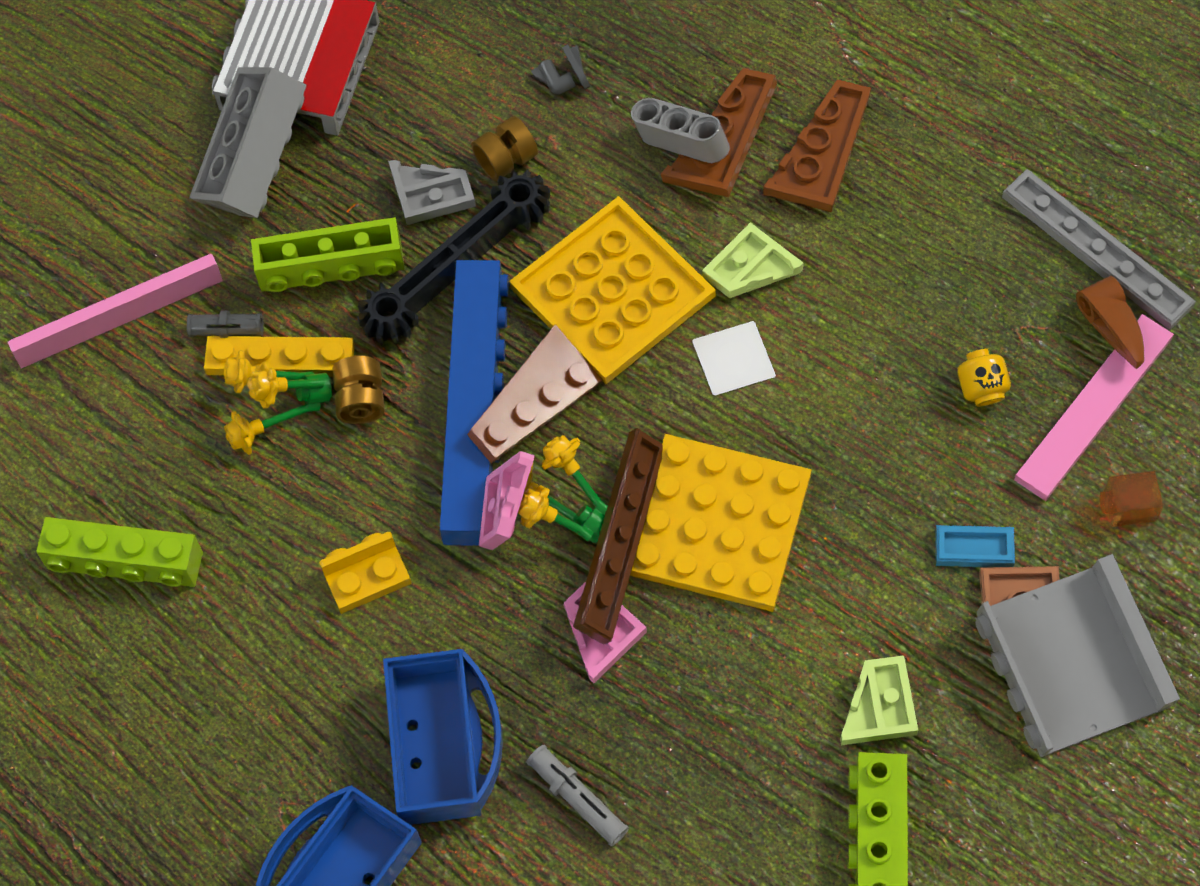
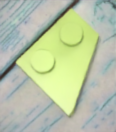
M750 222L702 270V277L728 298H732L797 275L803 270L804 263Z
M904 655L865 660L841 734V745L917 735L918 725Z

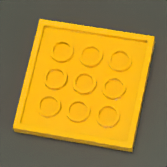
M619 196L509 281L510 289L550 329L555 324L603 379L602 381L605 384H608L716 297V289Z
M665 434L662 443V460L658 470V477L630 576L774 612L812 469Z

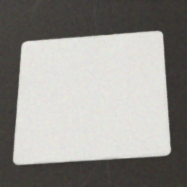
M754 321L705 335L692 341L713 395L729 392L776 376Z

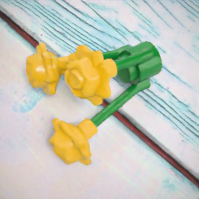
M240 350L237 357L227 359L224 367L225 384L233 386L235 393L240 394L244 386L247 385L251 398L260 402L264 409L275 403V396L278 392L295 389L298 401H305V404L262 421L256 419L249 422L237 414L236 411L231 412V422L224 426L226 439L231 444L232 449L242 448L248 455L252 454L251 447L255 436L264 433L265 428L307 412L320 411V403L330 402L332 387L329 375L327 373L314 374L313 371L302 373L276 371L270 368L268 362H262L261 366H251L249 360L245 359L244 351Z
M564 435L554 437L543 448L545 459L542 462V468L546 470L552 466L553 468L562 467L568 476H573L594 506L590 507L585 504L576 514L550 497V490L548 488H544V486L532 481V464L518 510V514L521 516L520 524L530 529L541 519L548 523L554 521L577 533L586 541L590 540L595 544L598 542L608 505L598 497L578 470L580 466L574 457L576 450L580 446L579 438H573L569 441Z

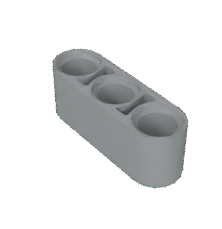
M655 98L642 99L632 107L631 117L643 142L648 145L707 163H714L724 159L730 150L729 142L720 121L712 115Z

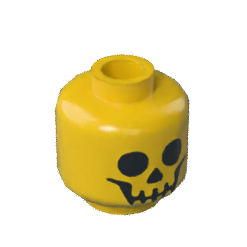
M980 349L966 354L967 361L960 364L957 370L964 398L967 401L975 402L977 407L1003 401L1005 399L1004 394L1011 387L1004 358L1001 355L989 354L988 349Z

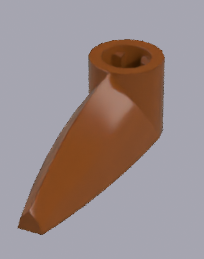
M1108 276L1076 293V301L1085 318L1135 369L1139 368L1144 363L1143 336L1138 321L1126 302V296L1120 283L1113 276Z

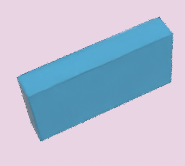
M936 525V566L1014 567V527Z

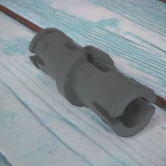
M221 311L220 314H188L187 316L188 337L220 336V338H228V336H263L264 321L262 313L230 314V311ZM227 324H240V326H232Z

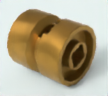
M512 116L496 127L495 134L487 132L471 143L478 163L493 181H498L499 176L504 177L511 173L512 169L514 170V164L521 166L538 155V148L533 136L524 123L516 116Z
M352 356L336 362L332 367L334 388L337 391L335 395L337 418L349 424L370 423L381 418L385 413L383 392L380 389L382 385L380 362L368 356Z

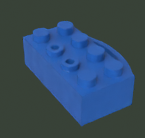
M463 649L383 659L395 804L398 817L412 825L482 816L481 809L490 796L498 777L503 740L498 707L493 692L481 670ZM475 690L482 692L488 704L494 728L493 759L490 770L486 775L479 773L483 737L480 718L471 697V693ZM411 725L418 726L414 731L408 730ZM414 763H421L418 769L411 768Z
M351 785L315 802L289 824L269 851L257 878L256 886L271 885L274 873L289 847L307 828L322 817H327V819L297 852L277 886H391L419 848L422 841L417 829ZM369 877H373L374 879L372 880V882L369 885H366L365 880Z

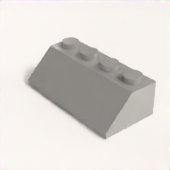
M238 67L189 198L239 216L258 218L259 213L267 203V191L271 180L278 173L280 167L279 159L283 148L291 138V126L296 113L303 106V94L307 85L272 67Z

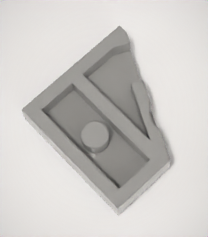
M397 160L388 161L407 225L476 207L466 170L456 168L440 169L434 165L421 164L420 168L401 166L400 161Z

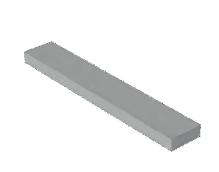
M1025 170L1003 191L1002 198L1101 277L1113 276L1120 283L1125 296L1169 331L1194 307L1196 302L1194 299L1030 170Z

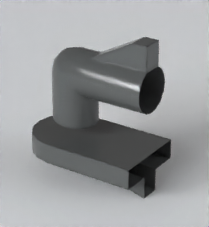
M567 44L562 49L584 89L590 87V84L584 74L579 48L576 45L570 49ZM545 60L537 68L531 70L534 78L548 85L550 91L555 95H560L576 86L571 73L568 72L560 76L552 60Z

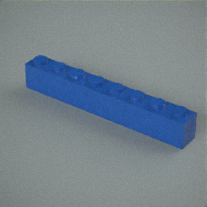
M456 260L440 534L443 545L479 546L486 477L493 472V463L500 462L499 458L491 464L467 435L496 399L497 395L504 389L503 373H498V362H505V339H500V329L507 328V307H501L502 296H508L509 277L508 274H502L500 260Z

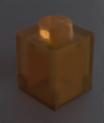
M1155 471L1109 477L1104 491L1100 492V506L1103 514L1109 515L1111 527L1157 521L1163 508V502Z

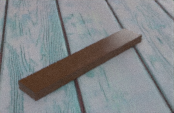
M638 428L630 431L628 434L573 625L575 629L603 645L612 642L662 460V443Z

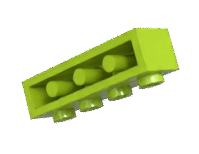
M396 217L251 239L254 272L261 292H281L290 287L303 285L315 287L323 282L336 280L353 281L362 276L375 274L387 276L396 271L405 270Z
M45 517L36 550L46 568L54 572L82 573L98 578L106 576L123 578L132 582H157L172 587L196 586L203 551L193 534Z
M858 752L856 765H849L848 776L849 790H856V805L849 804L848 829H856V844L848 845V869H856L855 884H848V886H908L907 754Z

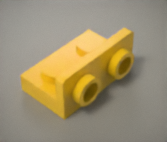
M391 532L371 534L365 537L360 544L351 548L333 550L325 559L319 562L341 614L412 584Z

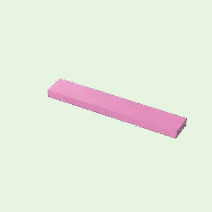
M208 254L8 341V344L22 369L218 284L223 279L213 255Z
M1142 314L1137 321L1143 336L1144 363L1135 369L1114 349L1021 467L1014 480L1044 501H1047L1170 343L1174 335L1173 333Z

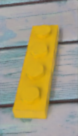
M207 336L204 371L206 375H224L227 359L237 357L238 352L242 350L244 351L245 359L249 360L251 366H261L262 362H268L270 368L276 371L299 373L313 371L314 374L327 373L329 377H333L332 367L339 360L354 356L355 343L353 338L228 336V338H220V336Z

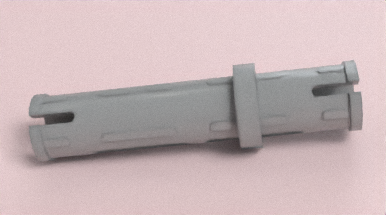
M545 745L538 747L529 756L527 764L550 785L549 790L555 796L561 795L611 847L624 837L629 827L616 817L576 777L577 772L572 767L566 768Z

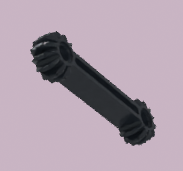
M512 169L509 179L499 176L498 186H492L490 192L493 201L393 287L386 289L385 285L380 282L379 291L374 292L367 289V300H359L358 309L360 313L357 319L359 326L364 328V333L368 339L376 337L377 342L381 346L387 338H391L396 346L399 342L398 336L402 335L410 339L412 334L411 328L418 327L419 318L416 313L455 280L456 260H479L518 225H524L529 231L531 227L530 222L542 224L543 214H548L550 211L549 198H551L548 186H544L541 175L532 178L531 172L528 169L523 175H517ZM518 198H525V199H527V200H525V201H523V202H516V201H514V200H516V199H518ZM387 311L396 312L392 316H381L383 313Z

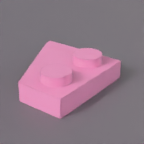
M520 451L486 477L479 547L494 550L511 538L534 461V455Z
M584 583L564 602V609L589 679L595 683L647 633V629L623 605L621 606L612 642L603 645L575 629L573 625L585 587Z

